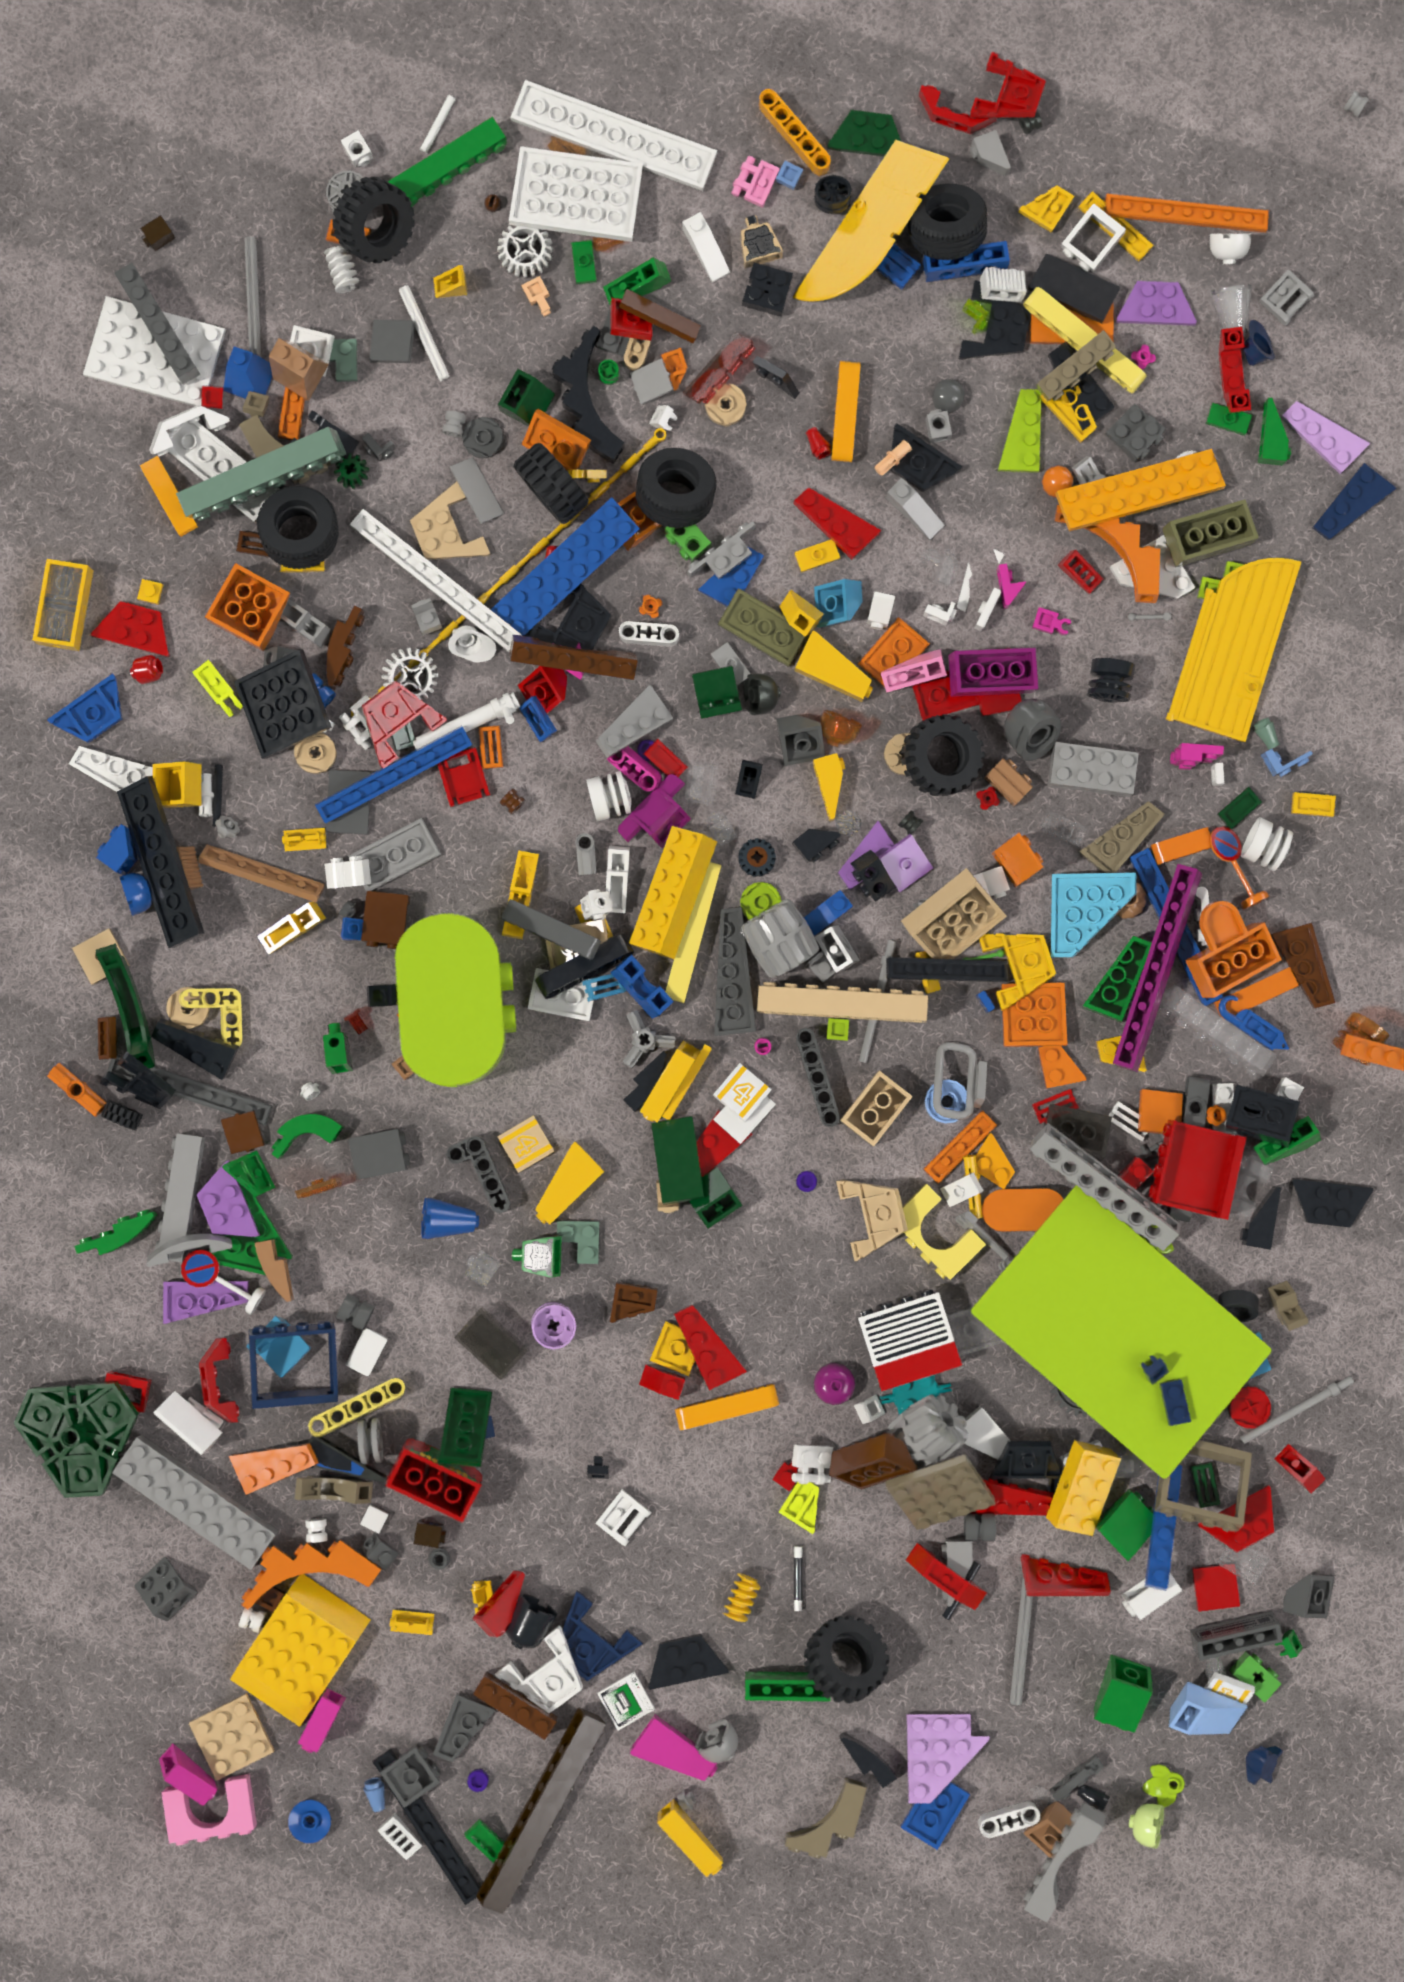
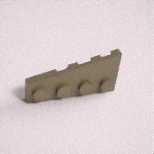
M1148 801L1079 851V853L1103 873H1116L1165 814Z

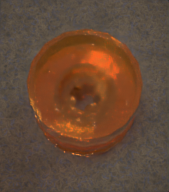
M1351 1012L1344 1022V1025L1350 1032L1339 1030L1338 1035L1340 1037H1334L1332 1043L1341 1052L1346 1034L1384 1044L1389 1038V1034L1371 1019L1357 1012ZM1348 1057L1351 1060L1359 1062L1366 1066H1370L1371 1062Z

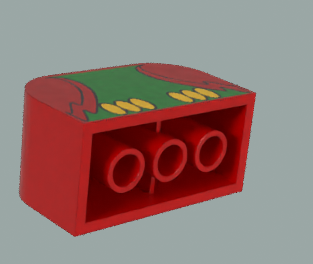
M407 1439L387 1477L385 1486L463 1523L482 1486L483 1476L481 1472L472 1466L439 1463V1449L416 1439Z

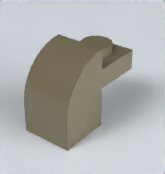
M1288 1281L1268 1288L1271 1302L1282 1325H1285L1291 1331L1309 1324L1307 1316L1298 1305L1296 1293Z

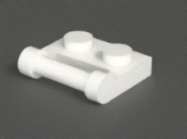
M622 1489L596 1521V1524L623 1546H626L629 1542L628 1539L645 1517L648 1518L652 1512ZM635 1508L639 1513L624 1532L620 1534L617 1530Z

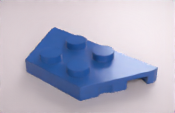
M113 673L47 719L48 722L90 743L122 720L116 676Z

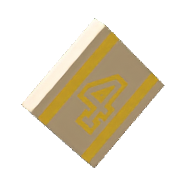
M534 1115L497 1136L518 1173L555 1152Z

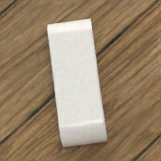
M626 621L619 627L620 639L628 644L672 647L679 641V631L674 625ZM626 628L634 630V634L631 637L623 635V631ZM637 629H640V633H644V634H640V638H637V637H638V630H637ZM648 630H651L652 634L657 635H651V638H647L646 633ZM658 630H661V640H658ZM671 631L676 636L673 640H666L664 634Z
M1025 1801L981 1815L978 1820V1826L985 1837L993 1838L1037 1824L1040 1820V1812L1033 1802ZM1033 1809L1035 1812L1032 1817H1025V1811ZM1018 1812H1019V1815H1020V1817H1021L1022 1820H1019V1819H1018V1816H1017V1813H1018ZM1007 1816H1011V1823H1007ZM999 1818L1001 1826H999L996 1819ZM992 1821L994 1825L991 1829L983 1828L985 1822Z

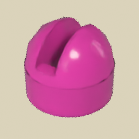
M764 1037L757 1039L754 1044L756 1052L760 1055L768 1054L771 1050L770 1041ZM768 1043V1046H757V1044Z

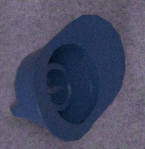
M1251 320L1249 322L1250 335L1244 342L1243 348L1249 365L1260 364L1267 359L1274 360L1275 355L1266 329L1258 321Z

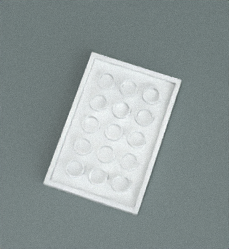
M520 146L509 225L632 242L643 164Z
M106 296L83 375L184 404L201 406L202 385L210 386L226 330L225 328L163 312L201 374L183 385L133 303Z

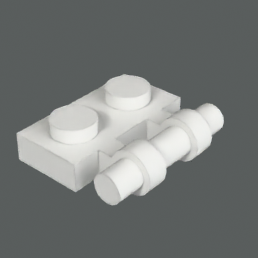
M367 695L350 708L355 714L352 718H349L346 713L339 717L343 722V727L352 733L355 737V742L361 745L364 750L371 746L367 740L370 736L362 705L370 700ZM359 721L366 728L362 733L356 726Z
M794 1445L792 1466L799 1468L798 1473L792 1474V1481L799 1482L800 1484L814 1482L816 1485L830 1483L831 1476L824 1474V1468H830L833 1447ZM809 1468H814L813 1474L808 1473Z

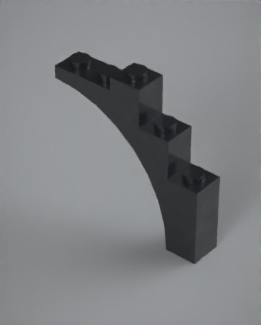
M593 325L590 330L587 329L582 335L580 346H576L570 354L571 359L563 355L560 360L557 359L552 366L553 378L571 388L570 390L567 389L561 398L563 408L580 418V421L576 420L571 428L591 439L588 447L590 450L614 464L624 450L625 443L602 422L593 406L588 390L589 362L593 349L601 335L600 329Z

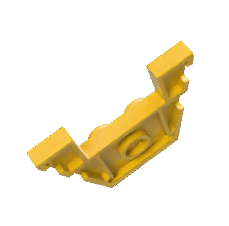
M985 933L978 939L982 953L1004 948L1016 986L996 991L1001 1011L1006 1010L1056 976L1044 935Z

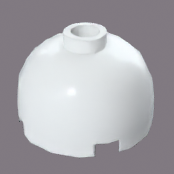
M1210 234V250L1217 259L1223 260V264H1235L1236 260L1247 255L1250 249L1251 234Z

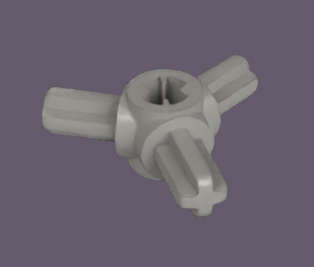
M637 1010L627 1014V1019L634 1033L632 1034L633 1041L631 1042L633 1046L623 1059L624 1064L633 1068L643 1053L647 1054L649 1050H654L655 1047L672 1049L675 1047L676 1039L674 1036L656 1035V1031H650L649 1027H645ZM645 1034L649 1035L648 1040L650 1043L648 1045L645 1043V1046L640 1045L641 1040L639 1037L641 1035L645 1036Z

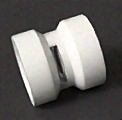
M326 1518L305 1520V1526L308 1529L306 1542L316 1543L328 1540L327 1533L325 1532V1527L327 1526Z
M244 1608L239 1627L244 1629L248 1627L253 1632L259 1633L263 1626L266 1612H256L252 1608L249 1610Z

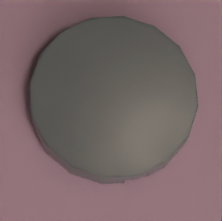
M478 417V419L468 422L462 435L463 444L468 453L481 459L490 458L497 454L504 440L499 424L487 417Z

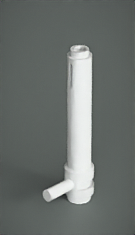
M507 692L499 699L496 697L490 700L489 704L443 724L434 731H428L416 737V740L413 741L416 750L461 725L465 732H468L496 718L501 719L503 717L508 724H512L514 722L512 713L516 712L517 708H520L514 692L510 694Z

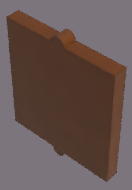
M254 1110L242 1114L236 1113L234 1116L221 1119L231 1154L243 1151L249 1152L251 1149L265 1145Z

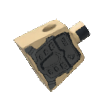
M756 215L747 217L745 219L747 228L741 230L744 268L752 267L753 262L764 264L781 259L783 250L770 224L763 223L759 225Z

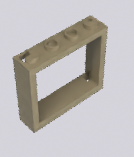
M1198 1440L1188 1452L1189 1454L1241 1467L1235 1517L1168 1501L1170 1475L1166 1479L1159 1476L1154 1511L1161 1512L1166 1517L1177 1516L1186 1522L1197 1521L1206 1527L1217 1526L1223 1528L1226 1532L1229 1530L1237 1532L1244 1524L1252 1453Z

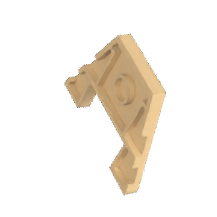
M455 482L410 520L424 557L427 560L490 556L484 537L465 544L461 541L448 508L452 504L467 499L458 482Z
M848 1180L836 1181L840 1200L859 1196L869 1239L850 1243L854 1261L863 1259L908 1230L898 1188Z

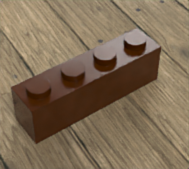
M487 1671L474 1690V1696L543 1740L547 1738L557 1721L556 1715L547 1713L527 1699L526 1696Z

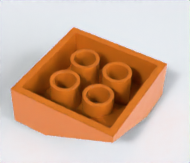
M235 563L205 618L215 626L264 652L275 632L290 592Z

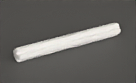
M409 286L401 287L399 293L412 321L415 322V328L439 380L443 381L449 378L445 364Z

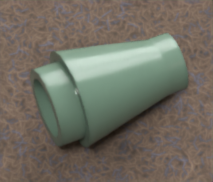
M1269 717L1253 725L1255 727L1254 732L1264 742L1268 750L1280 744L1273 721H1270Z

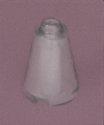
M1244 284L1220 288L1218 293H1215V289L1211 290L1210 296L1222 329L1242 326L1243 337H1246L1252 284H1248L1247 288H1244Z

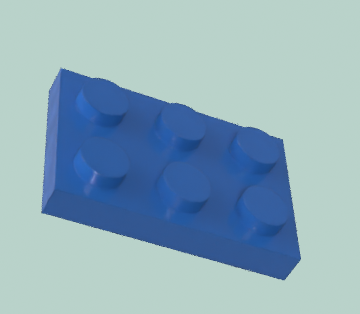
M950 1782L931 1803H913L900 1826L908 1833L938 1850L970 1793Z

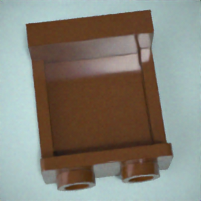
M367 891L361 941L367 942L366 946L379 947V944H387L389 949L397 948L398 942L406 930L410 896Z

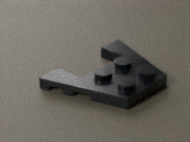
M975 280L971 300L991 304L983 344L962 340L958 359L965 360L967 358L1023 353L1031 313L1025 307L1013 301L982 299L980 282Z
M580 584L570 593L575 598L556 633L537 623L529 637L575 648L580 643L581 649L594 650L611 619V614Z
M127 1051L122 1055L117 1064L135 1075L127 1082L108 1071L100 1081V1084L106 1087L108 1084L116 1086V1091L124 1094L128 1091L135 1094V1099L158 1109H161L176 1091L169 1083L161 1079Z
M1008 1441L989 1478L997 1480L1001 1484H1005V1479H1048L1047 1492L1055 1493L1062 1474L1051 1441Z

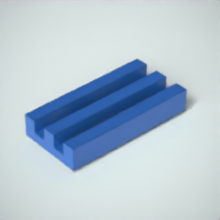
M532 696L520 706L519 709L539 742L545 741L557 731L537 696Z

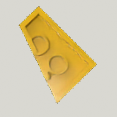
M1079 386L1074 387L1076 392L1072 389H1063L1064 394L1056 401L1050 399L1047 402L1041 394L1042 402L1080 443L1096 430L1097 426L1087 405L1081 404L1077 406L1075 413L1073 411L1072 405L1076 403L1077 395L1081 393ZM1066 392L1074 394V402L1070 403ZM1080 407L1084 408L1087 415L1086 418L1078 416L1077 410ZM1089 419L1091 425L1082 431L1078 420L1086 421Z

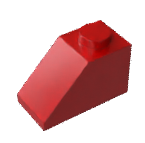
M645 1365L639 1385L656 1393L679 1400L685 1377Z
M1290 1444L1274 1458L1311 1494L1325 1480L1320 1471Z

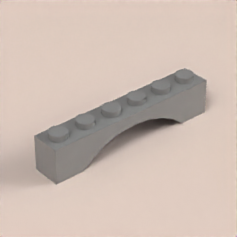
M1084 1802L1079 1810L1075 1808L1070 1818L1071 1824H1066L1063 1828L1061 1841L1056 1840L1051 1850L1053 1853L1051 1858L1046 1857L1042 1865L1044 1870L1042 1873L1038 1872L1033 1880L1034 1887L1032 1889L1028 1888L1023 1899L1026 1901L1025 1911L1045 1922L1049 1920L1059 1898L1056 1874L1060 1865L1071 1853L1096 1841L1104 1827L1105 1814Z

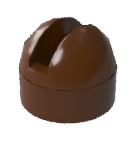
M494 194L486 197L484 202L486 209L489 212H497L501 208L500 198ZM492 198H495V199H494V202H493V206H492V207L489 206L490 203H491Z

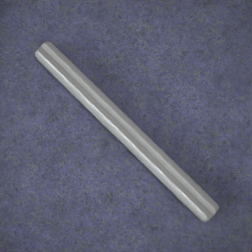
M250 236L244 239L249 352L261 357L257 244L255 237Z
M1024 1578L1022 1579L1010 1703L1013 1705L1022 1704L1033 1596L1026 1595Z

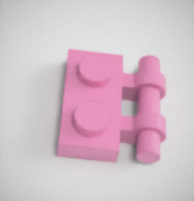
M748 156L746 162L742 163L738 179H735L733 183L734 188L731 194L738 197L740 192L744 190L746 191L744 200L763 208L780 168L763 160L756 167L753 165L755 158ZM749 174L754 175L751 183L745 182Z

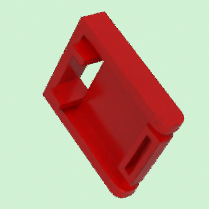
M476 747L458 752L437 764L450 807L455 806L453 798L457 799L458 805L483 798L480 791L483 789L486 797L490 796ZM464 756L468 757V764L450 769L448 761Z

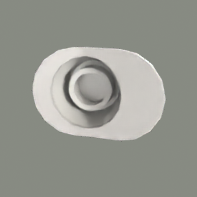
M467 625L453 629V635L448 642V647L452 654L477 663L488 661L495 655L496 644L487 635L479 633L474 627Z

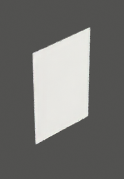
M766 1096L745 1122L725 1106L713 1120L741 1144L776 1104Z

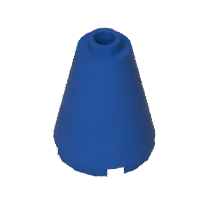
M431 1197L424 1199L422 1209L423 1221H421V1237L423 1239L470 1233L479 1227V1215H476L474 1210Z

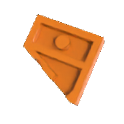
M1062 1046L1038 1047L1046 1088L1086 1081L1084 1074Z

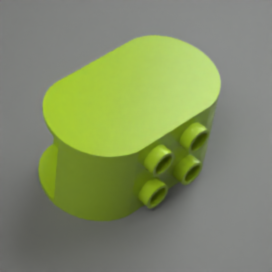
M438 914L424 918L413 924L402 935L395 953L401 1052L411 1070L431 1083L445 1087L472 1085L488 1076L500 1062L506 1045L505 1033L517 1032L514 1005L503 1006V991L514 990L511 962L501 963L498 949L491 935L474 920L457 914Z

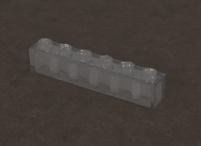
M1175 984L1169 985L1164 992L1159 1006L1160 1009L1158 1010L1161 1014L1168 1018L1171 1015L1177 1020L1176 1024L1185 1030L1189 1028L1194 1031V1037L1202 1042L1206 1040L1211 1043L1210 1048L1221 1054V1052H1224L1229 1056L1227 1059L1237 1066L1239 1064L1246 1068L1244 1071L1254 1078L1256 1076H1264L1277 1055Z

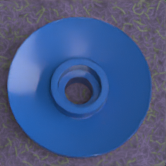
M311 1799L296 1804L288 1818L290 1832L297 1840L303 1843H315L323 1839L331 1826V1816L327 1807L321 1802ZM312 1816L314 1817L315 1821L313 1823H309L307 1821V1817Z

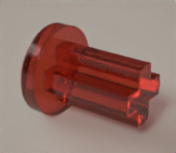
M359 1008L343 1018L344 1021L349 1020L358 1035L368 1029L358 1014L360 1012Z

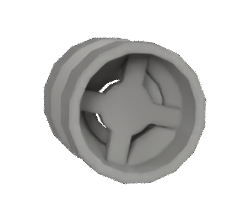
M447 411L445 415L447 422L443 426L442 433L461 438L463 435L462 425L466 421V415L455 411Z

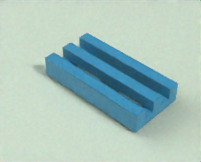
M612 974L582 982L583 986H586L585 994L588 993V1002L624 993L626 989L618 981L596 987L591 986L592 983L615 978ZM618 985L620 987V989L594 995L593 993L595 991H599L602 989Z

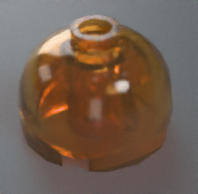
M824 710L820 720L822 735L828 739V744L838 747L839 744L847 745L852 743L862 727V724L852 718L849 720L843 717L842 714L830 710Z

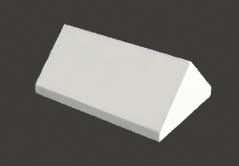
M176 1391L154 1411L157 1417L201 1455L208 1451L222 1434L216 1426Z

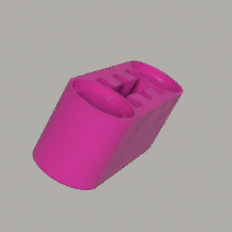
M629 746L621 750L622 758H618L615 754L607 758L613 766L644 791H652L662 782L661 773ZM647 776L653 778L654 785L647 782Z

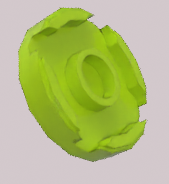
M757 882L744 890L740 899V906L744 916L750 920L773 905L780 903L781 896L771 884Z

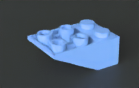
M1187 1682L1170 1708L1169 1727L1188 1735L1229 1734L1246 1710L1247 1705Z

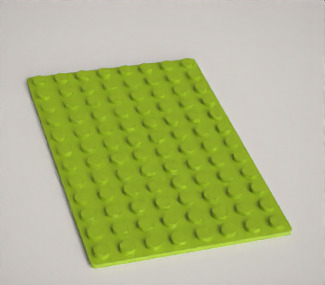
M1077 1185L1074 1186L971 1309L972 1315L1163 1479L1168 1478L1271 1353V1348L1126 1223L1120 1221L1113 1212L1103 1208L1092 1196H1087ZM1151 1355L1157 1360L1161 1358L1166 1363L1169 1371L1153 1385L1147 1380L1141 1366L1142 1362L1146 1366L1153 1364L1150 1359ZM1182 1379L1191 1422L1168 1426L1159 1383Z

